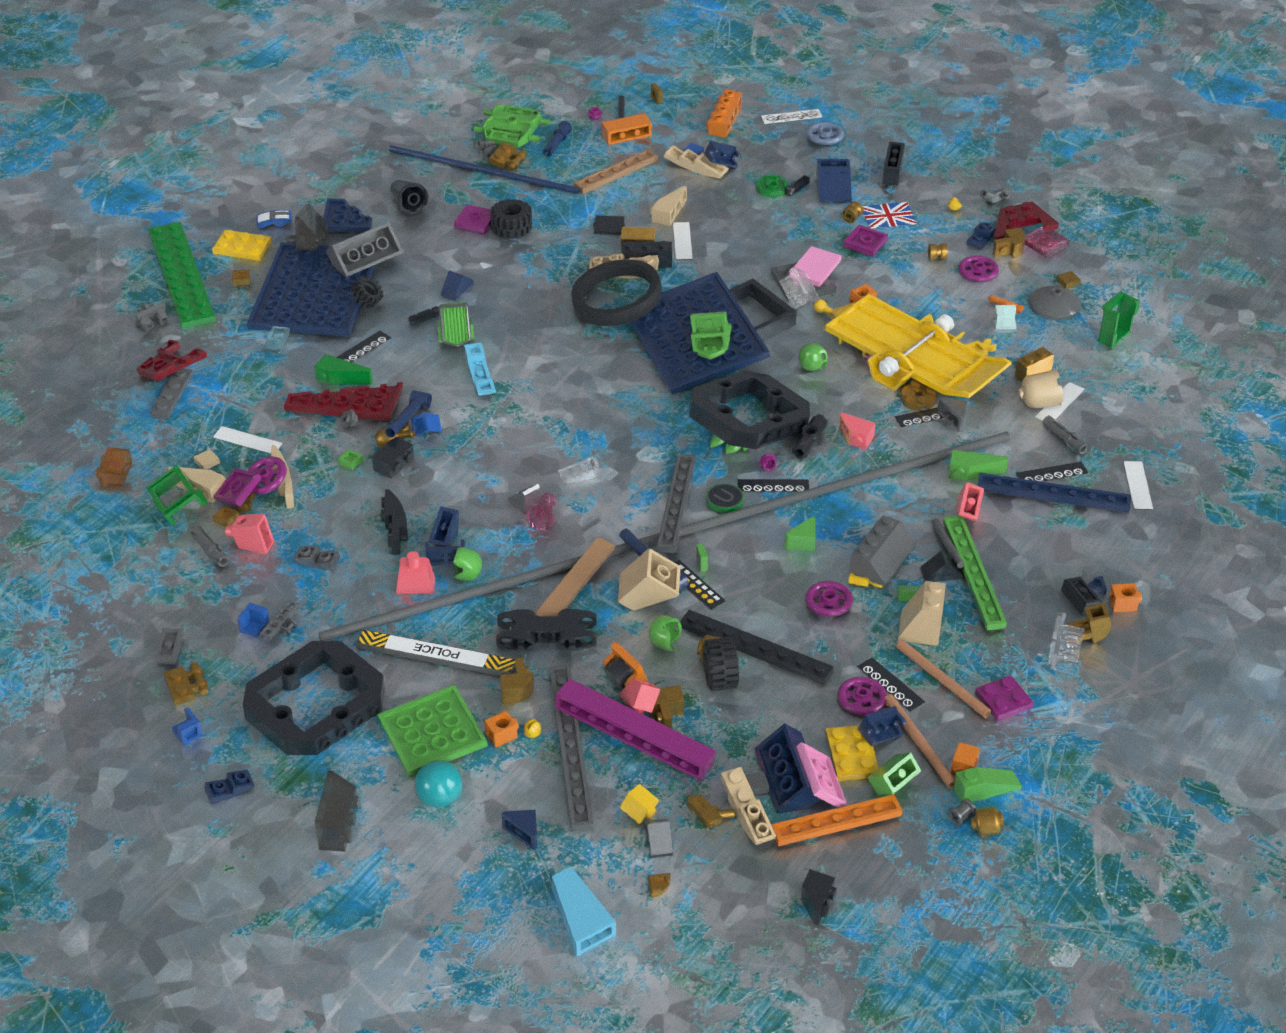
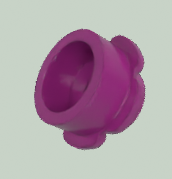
M592 107L587 114L589 119L596 121L601 119L603 112L598 107Z
M771 453L763 455L759 460L760 467L766 471L773 470L777 465L775 455Z

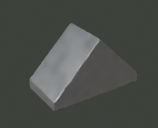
M939 398L937 412L958 432H962L967 401Z
M537 484L510 496L508 500L524 515H527L540 508V487Z

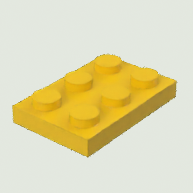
M224 230L212 250L213 254L260 261L272 243L271 236Z
M860 725L832 727L825 730L833 768L839 782L868 779L867 777L879 768L873 746L857 730Z

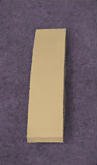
M674 145L664 155V158L705 176L721 179L729 170L724 165L711 163L703 152L700 155L689 149L684 152Z
M272 445L271 456L282 459L287 468L285 479L278 486L279 495L285 496L287 508H294V493L289 468L276 445ZM274 465L271 468L275 470L278 466Z

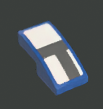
M273 210L258 214L256 225L259 229L271 224H275L279 228L292 222L291 210Z

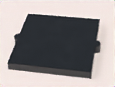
M596 215L595 222L593 223L594 234L621 235L622 227H625L624 216Z

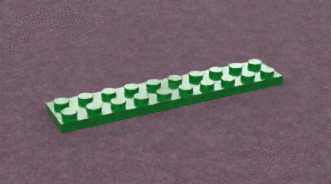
M181 222L148 228L181 328L216 322L215 314Z

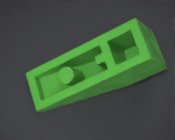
M952 450L949 478L968 481L978 479L979 473L1004 474L1007 471L1008 457Z
M974 767L956 772L954 791L960 801L969 799L971 802H976L1022 789V785L1013 770Z

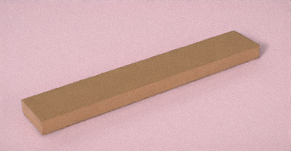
M647 149L574 182V187H578L580 189L579 192L586 194L658 161V156Z
M597 537L535 612L536 616H558L560 611L566 609L613 552L615 545Z

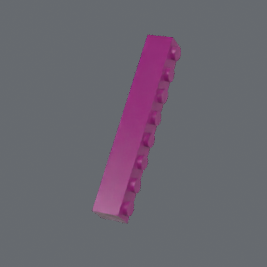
M569 679L556 694V709L700 781L703 780L714 765L715 750L581 683Z

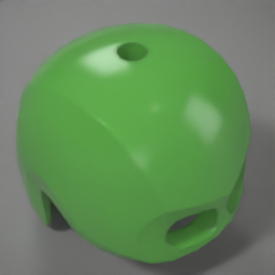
M819 342L806 344L799 351L800 365L808 371L821 370L827 365V352L822 346L818 345Z
M465 547L457 548L454 558L456 568L453 577L465 582H471L481 572V556L471 549Z
M667 615L656 617L649 628L651 642L660 649L667 651L675 650L670 644L680 637L682 632L681 622L677 618Z

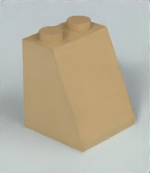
M648 548L620 573L618 602L635 611L677 597L679 595L680 566Z
M931 581L923 583L902 609L898 641L904 640L905 642L938 646L946 583Z

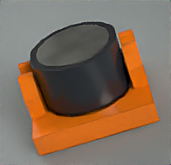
M616 641L610 645L612 653L603 662L605 666L604 671L618 690L622 691L634 678L648 682L642 665Z

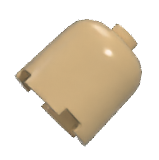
M1051 370L1026 376L1022 381L1021 388H1018L1019 398L1023 399L1028 407L1034 409L1062 405V385L1058 386L1056 379L1060 378L1058 371Z

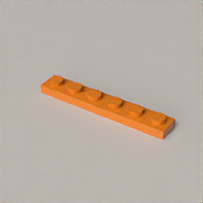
M893 794L774 823L771 826L776 834L775 841L777 845L782 846L902 816L903 810Z

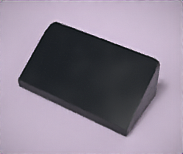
M1081 576L1064 580L1061 591L1081 615L1086 614L1085 607L1102 603Z

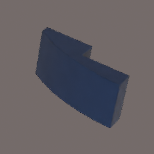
M986 222L980 223L975 227L974 234L967 239L966 245L983 249L994 234L996 227Z
M247 769L228 772L226 779L205 782L204 789L210 803H216L254 788V782Z

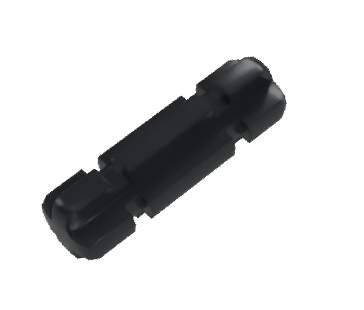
M804 175L786 187V194L792 196L810 183V177Z
M435 306L419 312L417 315L409 316L408 321L410 325L414 326L418 322L421 323L432 319V317L439 316V307Z

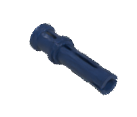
M561 121L559 128L554 130L552 139L543 149L544 155L548 152L546 157H551L560 142L564 141L567 138V134L572 131V126L569 122Z

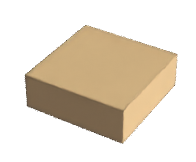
M210 449L194 456V462L201 469L207 470L220 464L219 458Z

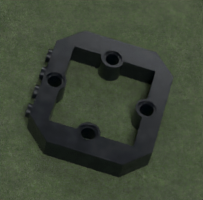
M741 371L693 387L689 403V417L728 445L756 450L802 433V428L808 425L810 402L770 375ZM752 393L764 402V409L770 412H779L782 415L771 413L767 415L766 421L747 426L733 416V409L731 407L717 404L729 403L730 399Z
M311 641L246 683L243 699L245 720L286 755H318L382 711L385 692L384 677L382 673L342 641ZM326 664L338 674L339 687L342 690L352 691L356 689L361 694L345 705L334 707L330 715L304 732L294 724L290 707L286 705L274 707L268 700L283 690L294 691L298 689L301 685V678L321 665Z

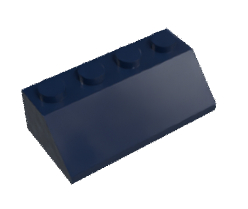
M786 723L754 748L761 769L767 778L775 809L779 814L810 809L821 800L814 796L796 748L801 742L805 743L802 733Z

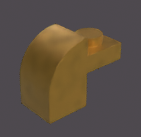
M1007 229L1003 239L994 240L992 253L994 257L1011 255L1012 258H1017L1021 256L1025 243V234L1022 229Z
M1105 602L1085 607V619L1067 623L1072 643L1092 638L1093 643H1096L1109 634L1111 620Z
M515 658V674L500 675L502 704L522 702L528 699L534 691V674L529 672L528 666H524V658Z
M681 685L661 688L651 713V719L657 718V722L672 728V716L684 714V696Z

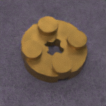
M912 380L910 384H907L901 390L902 403L905 407L915 411H920V408L925 407L926 410L931 409L936 404L937 391L917 380Z

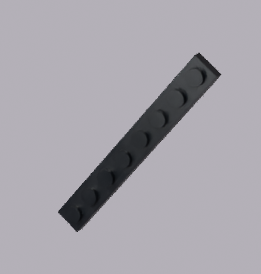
M688 610L680 621L682 629L702 637L705 635L720 638L731 637L737 651L825 685L834 670L832 665L692 610Z

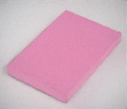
M811 246L789 272V277L820 287L840 263L842 256Z
M801 742L796 748L814 796L837 808L847 806L830 757Z

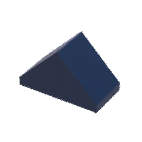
M449 270L441 290V296L456 300L473 284V280Z
M440 506L429 543L448 547L458 536V510Z
M536 809L504 811L501 814L502 828L535 851L538 848Z

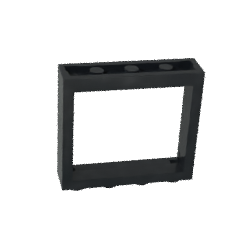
M754 278L729 289L736 301L751 296L777 316L754 327L762 341L796 325L797 311Z

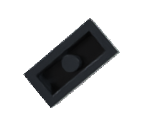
M395 436L372 456L373 470L391 479L413 461V444Z

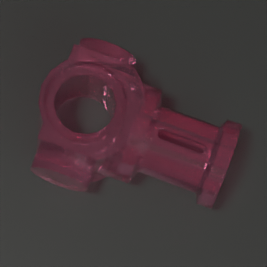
M544 493L541 495V502L533 505L532 509L528 510L526 520L530 522V527L538 531L549 530L550 526H553L555 523L553 506L557 504V498L553 494Z

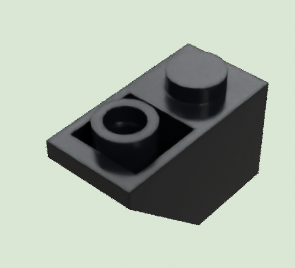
M809 869L802 884L801 901L813 923L819 925L822 917L826 918L830 908L829 901H834L837 888L834 887L835 877Z

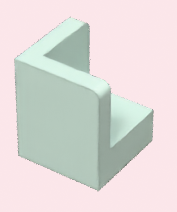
M995 305L993 317L995 329H1016L1015 305Z

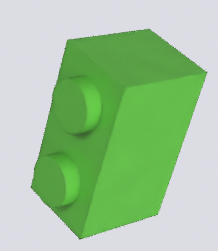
M911 752L896 754L867 778L877 796L891 795L916 776L921 769Z

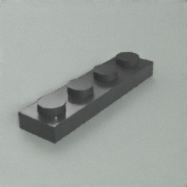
M182 368L171 374L150 411L151 418L169 419L193 377L192 369Z

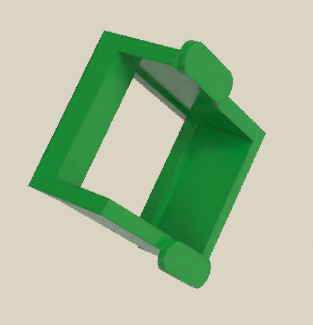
M1120 291L1102 305L1103 317L1099 333L1100 338L1097 341L1110 347V349H1114L1117 343L1130 334L1134 315L1139 310L1140 299ZM1118 305L1117 312L1112 310L1114 307Z
M177 465L146 487L153 497V502L158 510L163 513L164 517L173 526L176 525V522L172 515L193 499H196L201 506L207 503V499L202 491L194 488L187 475ZM182 481L188 492L166 508L160 496Z

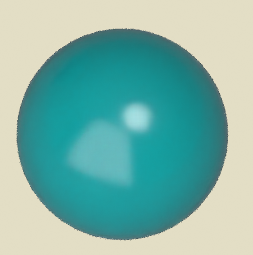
M436 760L425 764L418 771L414 781V789L418 799L425 805L445 807L454 803L460 797L463 790V780L459 770L453 764Z

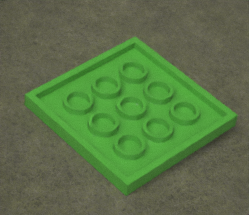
M455 684L377 714L378 720L408 777L416 775L425 764L431 761L442 760L449 762L488 746L485 736Z

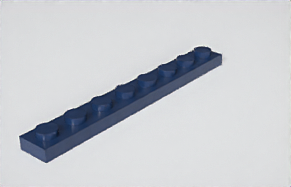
M979 473L977 486L984 488V492L1129 513L1130 494Z

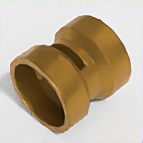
M852 201L842 211L841 215L844 221L853 223L862 215L864 209L859 202Z
M940 243L939 246L935 244L928 245L929 260H935L936 258L941 260L947 259L948 249L946 243Z

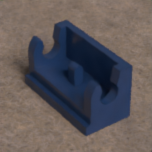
M710 140L704 152V155L711 163L737 168L738 166L735 157L741 158L740 153L736 150V146Z
M464 539L460 540L461 546L430 548L429 542H425L426 557L429 558L431 566L454 564L457 548L465 547Z
M896 706L865 715L857 730L871 746L902 736L903 731L897 725V720L902 726L906 725V721L897 711L898 708Z

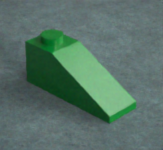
M327 354L314 366L316 380L330 385H371L373 383L371 368Z

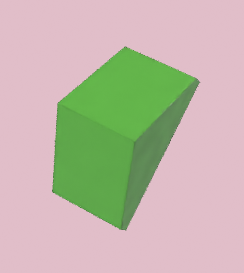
M810 517L785 533V549L815 551V517Z

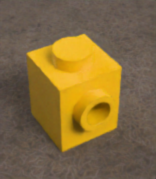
M638 784L626 795L620 808L637 823L641 824L646 818L650 820L657 812L655 807L659 799L641 784Z

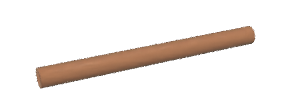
M900 640L897 643V649L981 716L987 718L991 714V709L904 640Z
M892 694L885 696L888 707L896 706L898 708L897 711L906 721V725H903L904 729L949 789L953 788L955 778L895 697Z

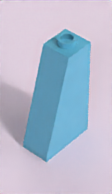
M572 867L560 870L552 876V890L576 956L616 935L615 920Z

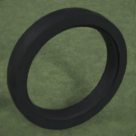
M622 259L600 264L585 272L573 285L571 296L574 309L582 320L599 326H614L632 322L649 313L658 304L662 295V287L659 275L654 267L643 261ZM637 276L650 283V287L643 297L620 308L597 309L588 306L583 301L586 293L593 286L610 278Z

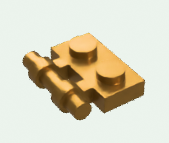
M502 142L489 157L488 163L501 169L506 166L508 171H513L525 159L527 153L525 150L517 153L516 147Z
M192 662L190 664L191 670L187 672L184 666L163 672L175 706L195 700L194 694L200 692L203 696L209 693V685L207 680L203 678L204 672L197 662ZM195 680L196 682L193 683V684H190L189 681Z

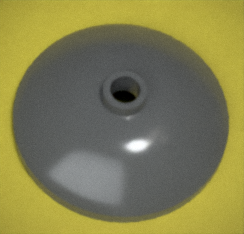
M1044 286L1035 290L1030 295L1029 306L1033 312L1041 317L1051 320H1065L1078 314L1081 301L1073 291L1065 287Z

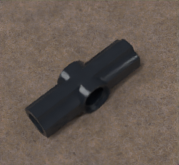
M817 414L813 416L808 425L802 428V434L792 448V454L797 459L802 460L806 458L810 451L817 447L818 439L828 425V420L824 418V415Z

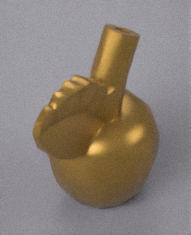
M408 421L395 436L398 438H414L415 431L409 430L410 423ZM388 426L380 429L375 434V439L380 449L394 438L386 435L385 430Z

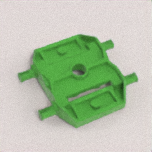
M495 105L493 110H484V115L490 117L487 118L483 126L475 125L474 132L483 133L485 140H492L495 145H501L502 142L519 148L529 141L540 142L541 137L533 134L538 125L549 126L550 119H543L540 116L539 110L510 105Z

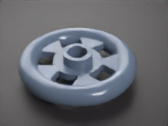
M830 122L815 123L807 129L809 140L819 145L836 144L844 136L842 128Z

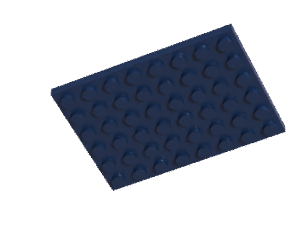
M281 242L247 321V328L350 337L361 304H358L359 301L354 300L355 296L351 295V286L362 275H365V277L369 276L371 279L376 265L345 277L333 267L326 253V250L331 246Z
M718 272L662 292L658 304L649 313L629 322L672 395L771 357L770 351ZM726 311L727 321L731 323L728 350L723 355L712 360L703 358L697 352H693L691 340L693 331L690 315Z

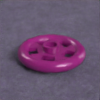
M975 255L966 257L960 262L959 272L970 281L987 282L998 275L999 267L994 260L985 256Z
M274 456L264 457L256 461L248 471L257 473L262 478L251 493L266 494L275 490L285 479L287 472L285 462ZM274 465H277L278 467L275 470L271 468ZM259 483L264 484L263 487H258Z
M835 581L818 582L808 589L805 596L808 607L816 614L826 617L842 615L853 604L851 591L843 584ZM819 598L820 602L815 603L814 599ZM839 601L844 602L842 606L838 605ZM824 606L833 607V609H827Z
M854 677L841 684L837 696L839 703L845 710L856 715L865 716L884 708L887 693L885 688L874 679ZM862 685H866V686H869V687H871V688L868 689V688H866V687H862ZM850 687L856 688L853 692L848 691ZM873 694H878L879 699H873ZM852 698L855 703L851 704L847 699ZM868 703H870V705H871L870 707H863V706H862V705H865V704H868Z

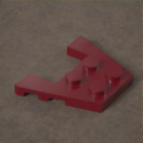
M1033 201L1014 206L1010 205L1000 209L994 240L1003 239L1007 229L1041 223L1043 231L1047 232L1059 229V226L1055 219Z
M170 339L166 342L167 346L164 349L160 347L157 350L158 354L154 358L149 357L136 370L141 376L159 381L182 368L206 358L207 354L205 350L195 348L183 357L174 355L172 353L181 347L179 342Z

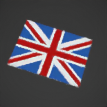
M908 202L863 206V214L870 229L917 224Z

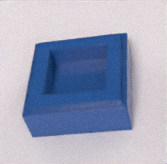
M690 143L683 149L684 152L689 149L697 155H700L702 152L704 153V147L694 143Z

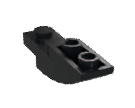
M385 489V497H381V506L384 508V510H381V521H385V527L388 529V533L391 534V536H388V547H392L393 555H400L401 541H408L406 514L395 494L389 489Z

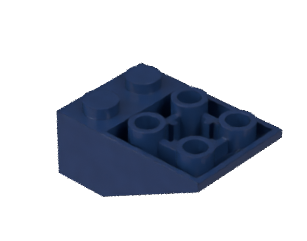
M817 159L816 179L819 202H852L849 159Z

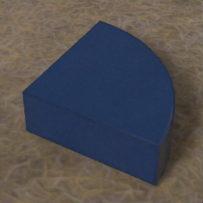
M1103 576L1095 577L1088 584L1096 595H1106L1107 588Z

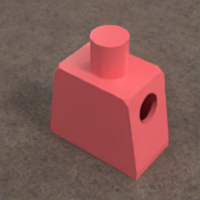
M265 514L240 515L233 525H227L225 529L226 536L234 537L239 549L267 554L275 542Z
M415 551L409 552L407 557H402L399 565L396 594H434L435 576L429 558L419 557V554Z

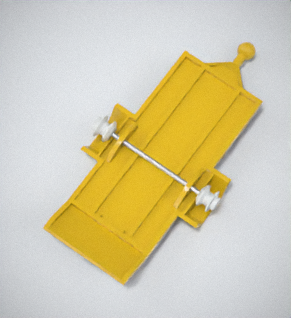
M867 294L857 302L835 309L828 307L827 303L821 299L814 303V310L817 313L825 312L833 319L825 325V331L838 337L839 344L845 341L862 350V357L868 354L872 357L867 362L872 379L893 391L902 387L911 377L943 395L970 398L1011 365V361L1004 357L986 356L959 342L965 332H961L956 337L949 334V330L954 328V322L946 314L937 318L935 324L931 314L926 315L919 321L870 294Z

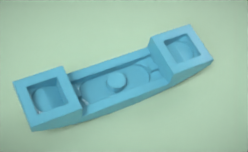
M482 343L464 345L470 376L477 395L496 393L493 379L490 377L485 361Z

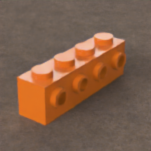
M724 90L722 95H719L718 103H715L714 111L711 112L710 119L707 120L706 128L708 129V135L727 137L740 110L742 92Z

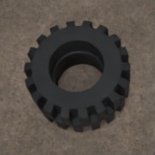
M506 199L495 203L491 207V229L497 236L510 239L520 238L532 229V209L528 203L522 200Z
M731 637L705 640L703 644V666L711 692L736 689L739 683V663Z

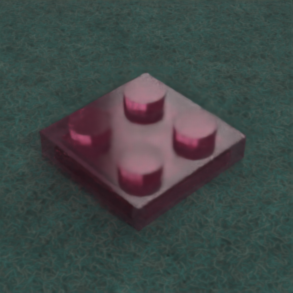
M1041 227L1025 235L1024 244L1046 258L1069 246L1070 240L1054 230L1044 232Z

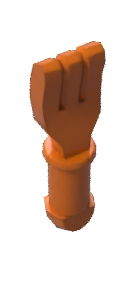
M995 295L988 297L990 303L1015 305L1017 314H1020L1024 309L1023 305L1009 302Z

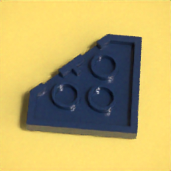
M327 198L321 232L364 233L372 229V218L368 215H363L360 209L355 206L351 207L345 199Z

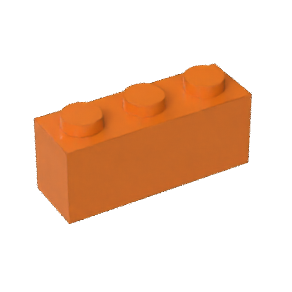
M645 113L601 122L602 137L608 145L652 136V122Z

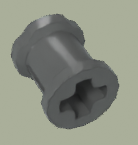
M964 799L959 806L948 809L947 815L955 826H960L964 820L975 816L976 807L969 799Z

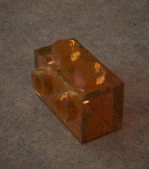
M107 448L105 455L101 457L100 467L96 469V477L99 478L100 486L123 487L132 465L130 449Z

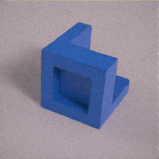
M422 413L411 418L415 436H421L428 432H442L439 415Z
M249 603L237 619L240 633L257 638L269 623L268 609Z
M189 708L184 709L186 720L172 727V731L183 745L203 736L200 721Z

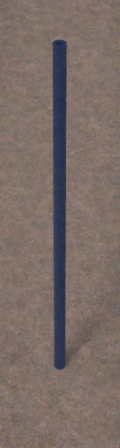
M393 145L389 147L391 152L578 194L580 190L574 186Z

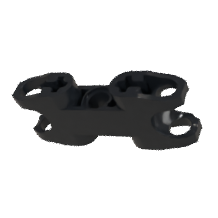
M517 609L497 615V625L502 629L509 630L496 635V644L503 649L530 651L535 647V644L558 643V647L562 650L577 651L597 645L596 633L584 630L597 625V614L591 611L564 609L559 612L558 616H536L532 610ZM509 618L512 622H503L502 619ZM591 618L592 621H582V619ZM582 638H591L592 640L586 642ZM501 639H512L510 642L501 641Z

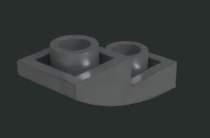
M300 546L294 561L311 568L334 570L340 555L338 551L320 552L318 546Z

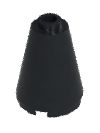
M396 180L390 186V191L399 208L408 215L420 213L421 209L428 203V192L419 183Z

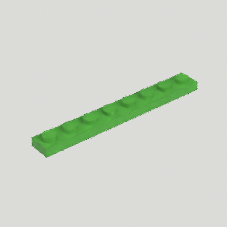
M961 516L944 517L943 524L946 532L965 563L961 569L986 630L1006 628L1007 621L964 518Z

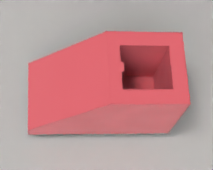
M634 678L620 692L619 696L633 710L642 714L644 711L652 713L660 689L653 683Z

